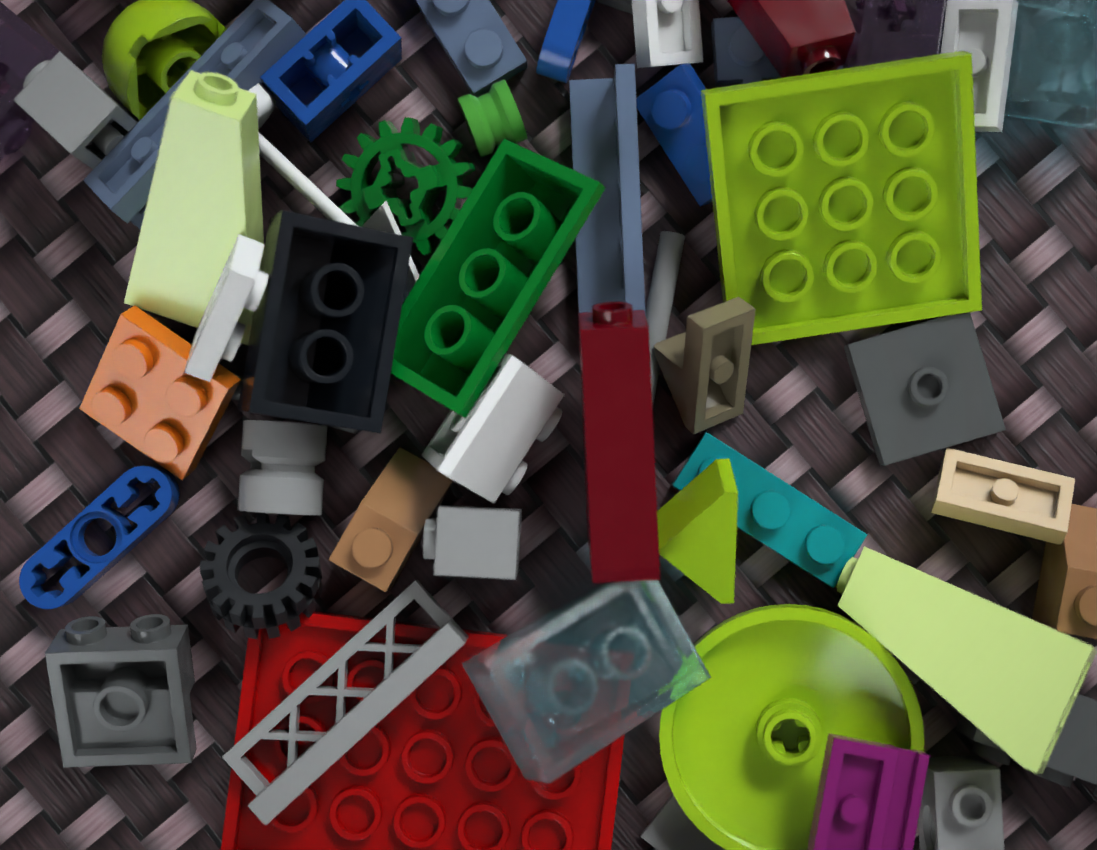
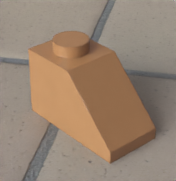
M399 447L361 501L331 554L329 561L387 592L395 586L422 538L426 519H431L435 515L454 480L436 470L427 461Z
M1072 504L1068 533L1062 544L1046 542L1032 620L1062 633L1097 639V508Z

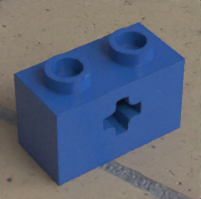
M344 0L260 76L262 84L274 95L275 106L311 143L402 60V38L366 0Z

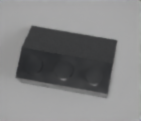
M284 210L269 219L261 271L269 274V278L261 301L253 314L237 411L381 433L413 237Z

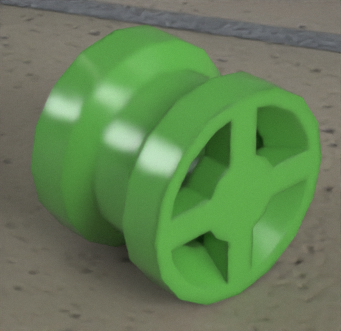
M505 80L492 84L489 93L479 97L466 94L457 98L464 120L481 158L492 154L495 146L500 144L503 139L515 144L527 140V133L522 118Z

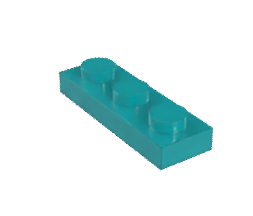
M705 432L671 486L681 491L716 459L730 458L738 490L737 528L827 586L834 588L838 583L844 566L851 557L855 556L867 534L711 434Z

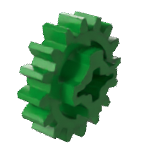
M405 117L401 126V133H398L397 128L392 122L383 120L379 122L380 138L378 140L364 133H360L357 136L359 145L364 150L360 156L343 155L342 161L353 169L351 178L336 180V186L344 190H350L352 199L343 203L339 208L344 213L358 214L360 220L356 224L362 227L387 200L391 212L398 216L400 225L406 228L407 232L400 231L401 235L413 237L411 253L413 243H416L422 255H431L435 252L433 238L437 236L440 240L443 239L450 224L461 209L462 199H467L473 190L471 187L463 186L462 178L471 174L475 168L472 163H457L454 158L463 147L460 141L452 139L443 145L440 144L443 132L442 127L431 123L421 136L417 119ZM408 145L419 146L436 158L439 164L423 166L417 163L414 153L409 151ZM380 161L381 169L373 185L369 186L371 173L376 163ZM404 177L414 178L418 181L419 188L410 192V199H401L397 196L396 189L405 184ZM447 190L444 205L435 218L432 208L440 192Z

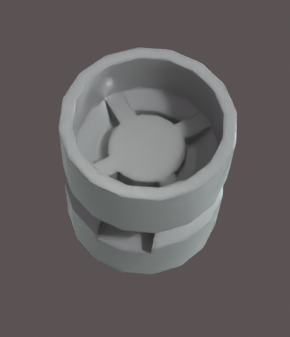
M243 420L241 456L251 462V468L240 474L237 510L273 514L322 515L324 479L315 473V466L321 464L326 459L328 426L295 422Z

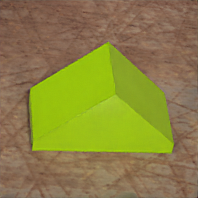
M730 458L716 459L657 511L659 554L721 604L734 603L738 490Z

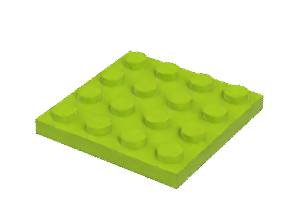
M957 51L701 90L723 302L740 297L756 309L751 345L982 311L971 53Z

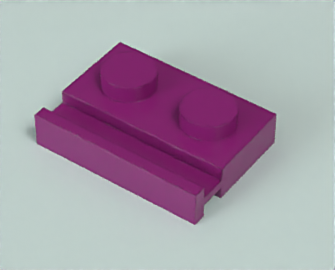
M828 733L807 850H913L930 756L920 750L897 748L893 745Z

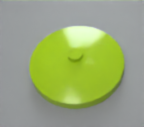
M797 604L769 605L741 612L724 620L697 640L685 654L669 682L664 697L659 730L660 754L668 784L678 804L692 823L711 841L724 850H807L828 733L924 752V723L917 696L906 673L893 654L862 626L840 614L822 608Z

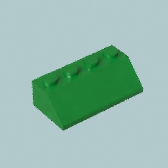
M503 139L402 304L391 374L466 419L606 189L605 186L597 180Z

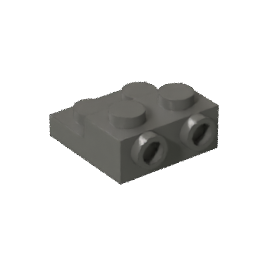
M150 614L133 620L130 623V627H106L103 618L88 616L69 622L65 629H60L45 652L63 768L192 763L197 750L190 692L194 685L195 677L188 625H170L169 617L161 614Z

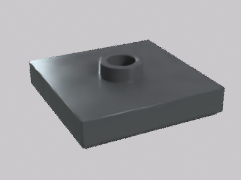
M970 312L942 316L844 346L880 466L889 465L1006 430Z

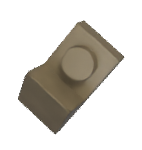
M740 297L687 316L686 332L654 345L656 359L683 423L692 434L743 414L756 309Z

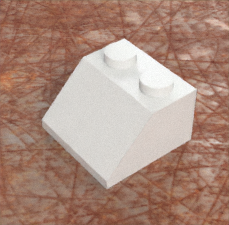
M505 353L466 419L450 410L422 453V456L436 470L494 504L501 492L509 495L523 478L528 466L523 461V458L534 441L537 439L543 442L558 424L562 410L557 406L564 394L514 356Z

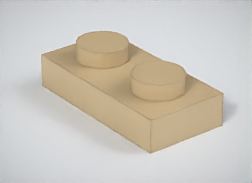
M946 448L941 461L931 513L1061 545L1068 533L1075 478Z

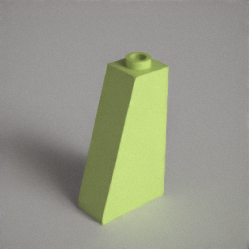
M190 70L171 96L124 303L131 306L135 305L140 309L198 328L238 235H243L264 244L257 94L239 88L235 81L224 75L212 72L200 74ZM264 249L261 257L259 271H261ZM243 308L237 322L245 325L240 343L248 345L254 312Z
M864 546L859 559L851 557L841 572L837 584V592L841 593L842 596L837 606L1023 768L1036 774H1043L1096 656L1097 650L1094 646Z

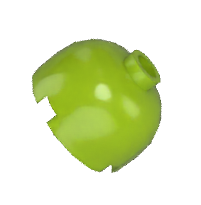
M138 0L127 6L112 22L104 38L102 63L109 88L130 112L139 120L142 119L227 28L206 8L191 0Z

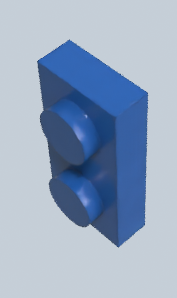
M685 63L677 66L637 97L636 103L638 111L699 206H704L712 202L701 90H706V87L691 64Z

